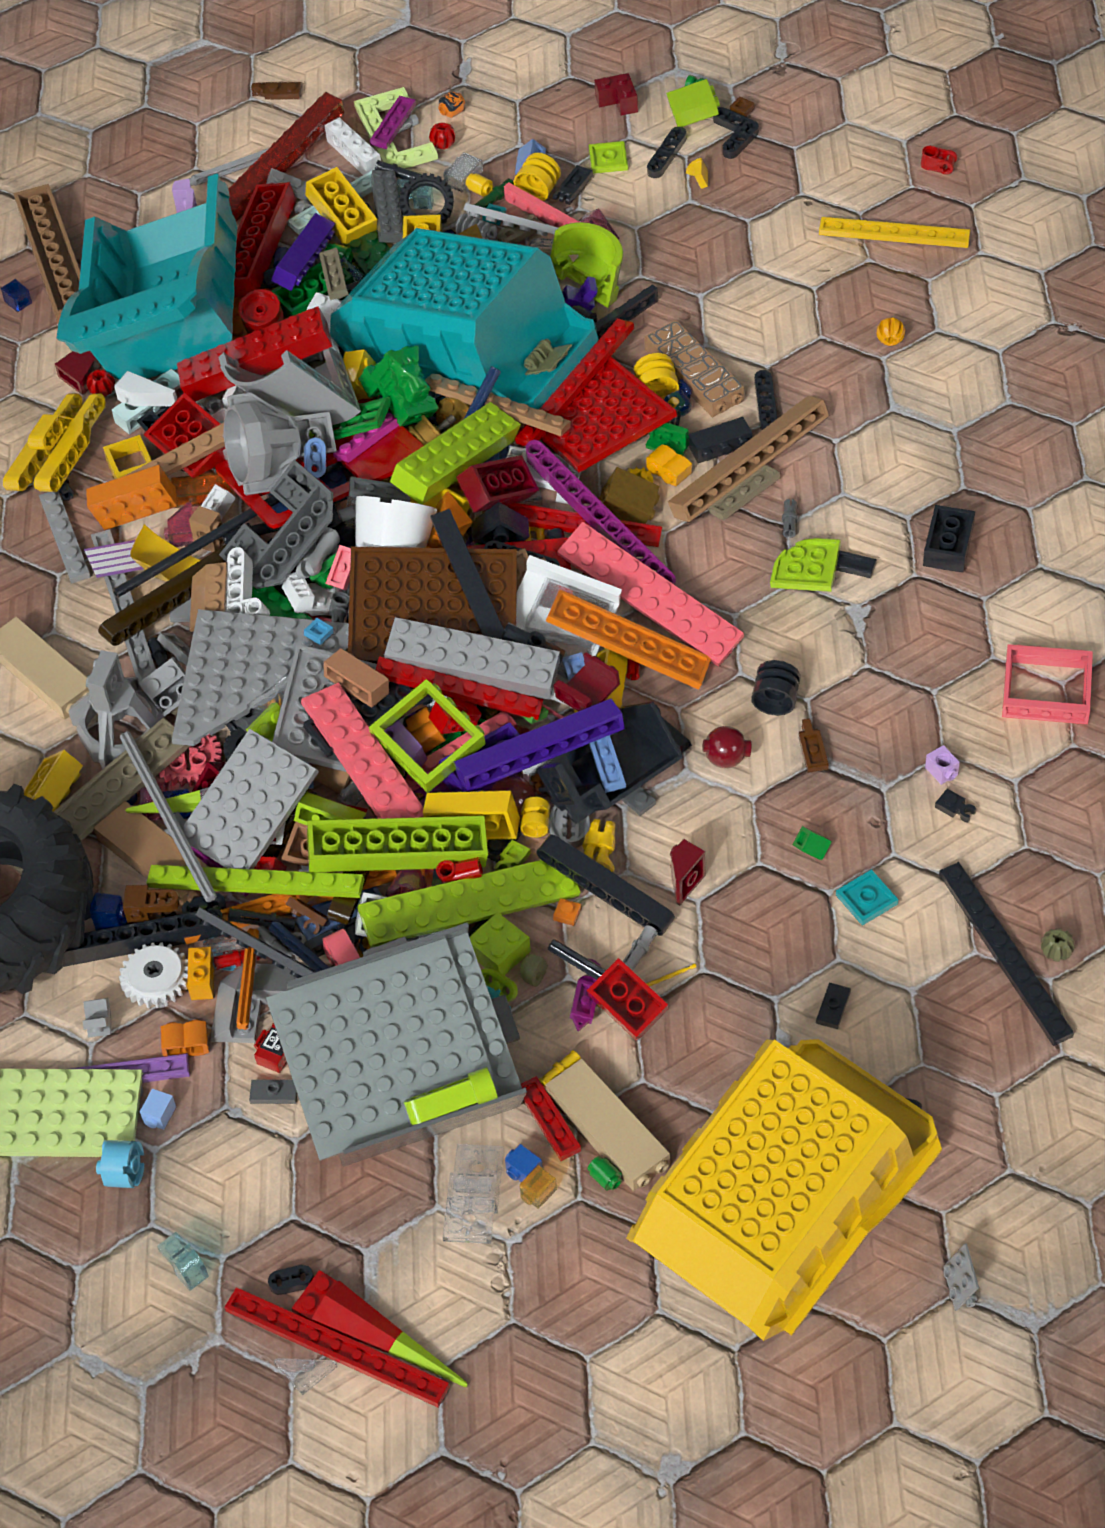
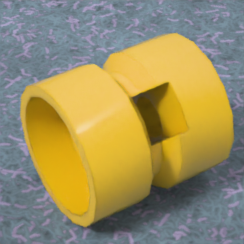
M529 797L522 802L520 830L525 836L539 838L548 833L550 804L546 799Z

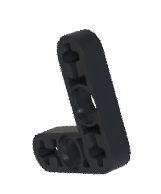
M718 107L719 114L713 116V122L734 132L722 145V155L725 158L733 159L759 134V124L727 108ZM738 121V122H740V123H739V124H733V123H731V122ZM738 138H743V139H745V140H743V141H738V140H736V139H738Z

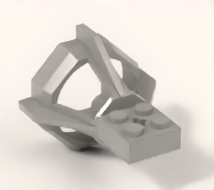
M252 393L230 395L227 397L229 408L225 410L223 438L225 449L223 452L224 455H227L228 465L239 486H243L245 495L269 492L293 460L304 458V446L311 439L308 435L310 432L315 434L314 438H319L324 442L326 454L336 452L330 412L292 417L287 416ZM311 446V450L313 452H316V447Z
M101 650L98 658L94 660L91 675L87 676L86 687H88L89 692L70 706L68 710L73 726L77 727L76 730L80 741L92 760L100 763L102 770L126 750L123 744L114 745V721L123 719L125 715L137 717L147 728L143 733L145 734L164 718L148 695L141 690L138 684V677H124L118 654ZM97 713L99 741L95 740L87 731L88 724Z

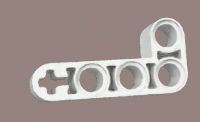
M240 547L233 548L227 557L225 611L270 616L269 609L258 598H252L253 561Z

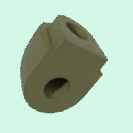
M529 954L528 957H524L521 963V977L526 983L536 987L542 981L548 965L543 957Z

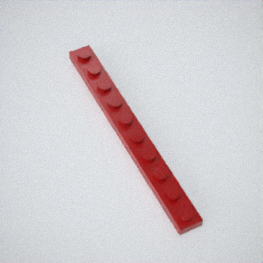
M617 319L539 410H544L546 413L554 416H560L635 329L634 323ZM526 424L515 437L516 444L526 446L529 441H539L547 431Z
M237 1287L224 1307L225 1311L437 1408H439L450 1388L449 1383Z

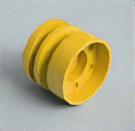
M532 153L527 157L522 168L516 174L513 180L514 185L541 201H545L559 180L561 170L558 163L550 156L543 153Z
M652 353L643 356L636 362L634 366L635 377L668 403L669 397L679 392L674 363L669 356L662 353Z

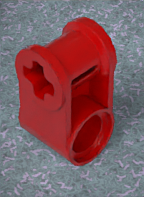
M931 145L925 146L922 150L921 167L925 170L947 175L952 173L954 169L953 164L957 161L958 157L952 150L937 148Z

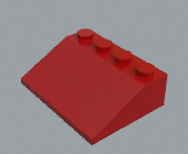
M183 393L143 435L166 454L217 427L220 423L187 394ZM225 446L186 466L183 470L194 479L216 467L218 463L225 461L223 453Z

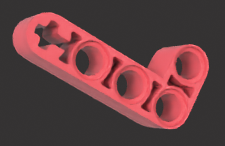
M340 929L323 938L324 952L331 965L335 964L337 966L360 958L344 929Z

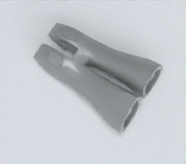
M327 527L303 556L296 568L298 578H308L320 572L325 558L332 553L340 542L336 530Z

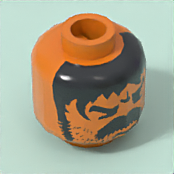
M450 91L439 99V112L443 116L446 115L453 118L464 110L465 100L460 93Z

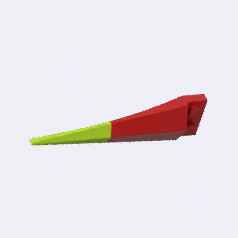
M320 1270L292 1307V1312L339 1334L389 1353L463 1387L468 1385L465 1380L341 1281H336Z

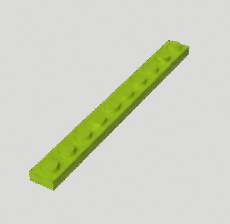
M151 865L146 882L148 888L200 890L188 866ZM202 867L214 891L360 898L364 883L363 874Z

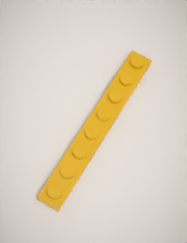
M821 217L819 235L968 248L970 229Z

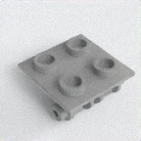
M964 1244L943 1266L944 1277L947 1279L950 1290L949 1295L953 1301L955 1311L963 1304H966V1307L975 1306V1301H977L975 1292L979 1289L967 1244Z

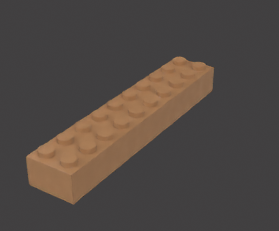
M45 184L13 194L58 324L66 301L79 290L80 270L50 186Z

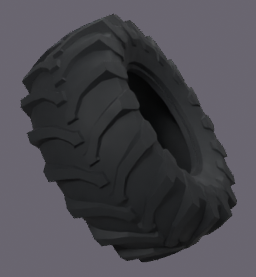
M13 784L8 791H0V865H12L23 869L16 889L0 906V993L14 988L20 993L25 994L32 991L33 980L42 972L56 974L63 968L64 952L67 948H79L84 941L85 921L92 918L95 907L93 873L78 835L72 833L73 828L69 822L52 811L53 806L43 796L36 800L25 796L24 789L17 784Z

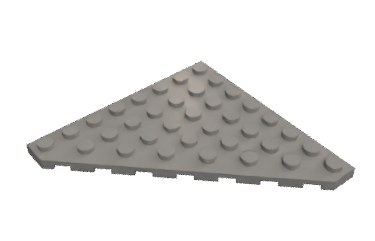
M198 609L172 736V744L195 746L201 742L203 737L208 734L213 735L225 728V724L230 721L242 718L250 713V709L257 705L262 706L272 700L274 695L280 691L285 692L297 644L332 653L337 652L340 648L347 652L349 623L324 621L333 627L334 633L319 645L304 636V629L314 620Z

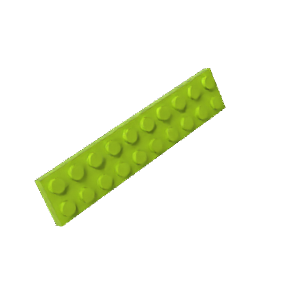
M542 860L485 873L480 878L461 879L358 905V911L370 947H378L402 937L410 939L450 929L465 923L470 924L490 919L497 912L501 915H506L558 902L560 899L566 900L578 897L581 892L576 882Z

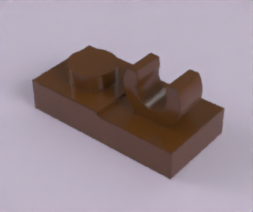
M296 896L290 897L286 903L287 906L291 907L290 912L299 917L303 915L310 918L305 921L303 927L308 929L310 924L314 923L316 929L313 934L315 935L321 932L322 926H329L332 921L327 919L326 915Z

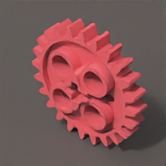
M208 734L201 739L200 743L189 747L190 771H188L187 753L185 750L159 773L160 778L164 777L166 783L171 780L172 786L179 782L181 787L185 783L192 787L193 782L197 783L207 762H222L221 757L223 753L217 737H212V735Z

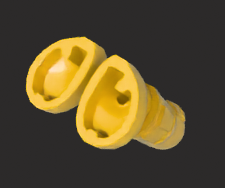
M594 819L584 837L582 844L584 854L593 859L594 854L599 852L596 862L614 873V865L608 856L615 849V822L606 821L604 832H600L601 820Z

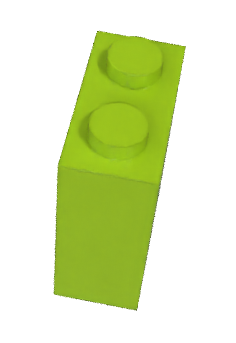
M707 79L666 93L677 127H683L719 114L717 109L720 106L718 97L715 96L713 85L709 86Z

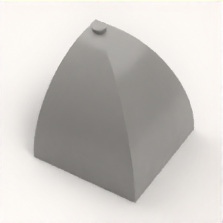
M333 348L323 350L326 363L315 369L286 350L281 355L284 365L269 376L258 375L240 368L238 362L224 352L218 357L221 364L220 368L230 382L246 393L256 395L287 416L295 417L330 412L331 423L336 425L355 417L361 412L342 356Z

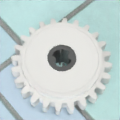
M162 942L159 946H156L154 943H151V946L148 947L143 945V949H135L134 955L128 954L129 961H123L124 968H120L121 975L119 980L122 991H124L127 998L130 997L132 1003L137 1001L140 1007L144 1003L147 1008H150L151 1005L159 1008V1005L163 1003L167 1006L168 1001L172 1000L175 1002L177 995H183L182 989L187 990L188 959L185 958L184 953H180L179 948L173 950L171 944L167 947H164Z

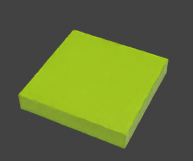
M624 141L589 144L593 174L628 170Z

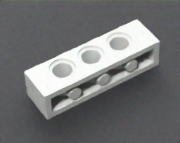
M340 117L325 125L327 142L361 174L365 175L375 169V165L378 166L376 162L377 160L381 161L380 154Z

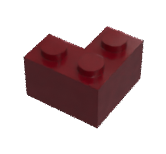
M629 73L594 80L595 97L599 108L617 104L621 116L638 112V97Z

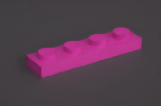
M387 413L385 421L380 428L355 435L350 442L341 445L339 450L333 453L334 457L337 458V461L343 460L349 463L399 426L397 418Z

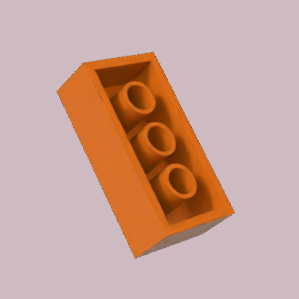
M160 465L86 489L87 507L104 530L177 507L176 488Z

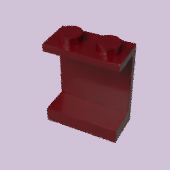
M587 652L583 654L585 665L567 684L558 680L553 685L555 697L578 712L604 702L620 685L619 671L614 666L605 664L597 656H592Z

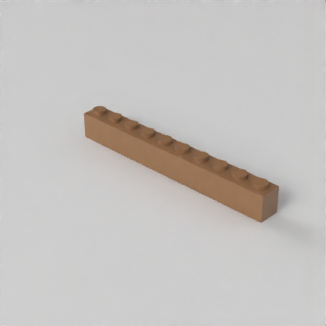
M807 396L671 498L668 504L674 518L690 522L829 416L824 400Z

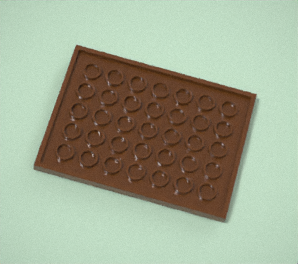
M351 547L348 653L353 654L355 658L377 664L379 656L385 658L384 654L395 617L482 635L444 548ZM468 549L503 629H505L508 623L516 626L517 549Z

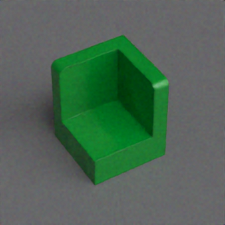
M802 826L792 845L810 856L823 860L832 841Z

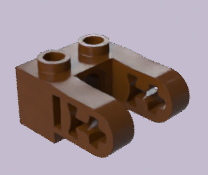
M126 885L123 910L128 924L160 919L162 916L170 917L183 914L178 908L180 901L178 894L174 890H149L148 885Z

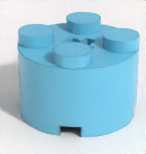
M103 1141L101 1160L97 1162L96 1172L101 1174L104 1186L135 1188L134 1186L140 1184L144 1172V1163H140V1155H144V1150L139 1141Z

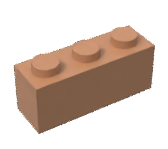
M342 648L324 661V677L335 684L339 682L345 691L371 708L389 694V679L384 674L375 671L368 664L363 663L355 658L353 654L346 652Z

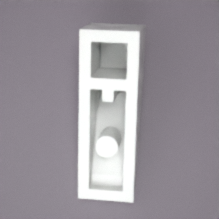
M129 371L114 386L117 399L132 406H172L177 400L175 390Z

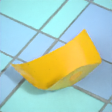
M144 524L132 546L130 556L146 570L180 549L162 539ZM188 556L155 577L167 582L200 560Z

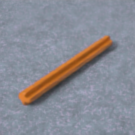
M249 928L247 930L248 933L259 939L258 929ZM250 946L248 949L245 948L236 1022V1027L239 1030H247L249 1028L257 957L254 954L255 949Z

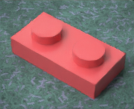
M339 545L326 584L347 591L350 582L351 548Z

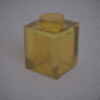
M539 1165L519 1184L522 1200L528 1205H534L537 1209L557 1190L556 1178Z

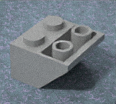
M172 657L138 683L163 716H166L179 706L185 671L176 659Z

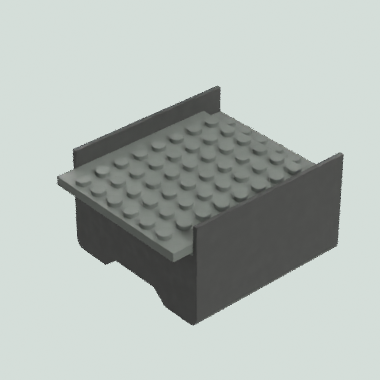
M468 923L287 982V991L266 997L319 1161L339 1155L342 1166L345 1167L520 1107L527 1091L526 1088L522 1089L507 1047V1044L518 1041L520 1036L506 996L490 998L468 935ZM484 1067L488 1068L498 1096L497 1099L480 1105L475 1103L428 1121L411 1125L403 1102L404 1100L466 1078L470 1072Z

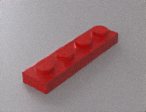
M535 1076L521 1083L522 1089L526 1088L527 1091L523 1101L560 1161L581 1152L580 1144L538 1077Z

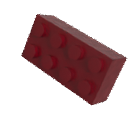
M522 455L472 465L456 476L474 513L488 510L498 502L505 506L523 502L539 491Z

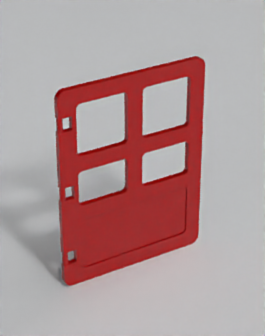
M363 398L361 400H358V403L373 401V399ZM397 426L349 463L343 460L337 461L333 453L326 454V467L336 462H341L357 478L381 481L393 475L397 463L424 445L403 426ZM355 435L335 440L336 451L339 450L341 445L350 442ZM297 458L296 461L304 467V462ZM228 460L216 465L217 474L270 528L283 526L293 514L290 509L282 513H276L261 498V496L270 492L245 495L243 486L238 485L229 468ZM315 466L311 467L313 472L317 471ZM317 478L333 492V502L349 496V482L330 489L320 478Z

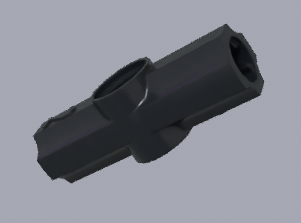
M508 623L501 636L502 640L559 651L560 663L565 655L564 649L547 642L545 636L538 631L529 633Z

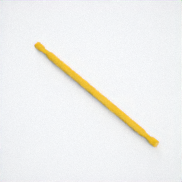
M694 963L689 967L679 969L646 984L650 987L682 974L689 969H694L696 964Z

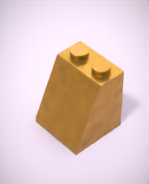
M616 467L602 487L599 500L619 520L646 524L655 515L656 510L653 508L660 498L658 494L660 486Z

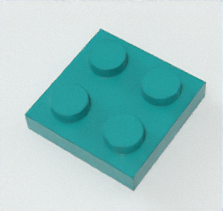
M872 869L836 890L837 898L862 926L898 905V898Z

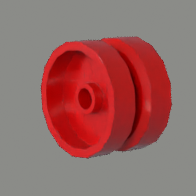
M256 289L248 292L239 303V314L248 334L270 326L273 323L280 322L285 318L277 296L265 289Z

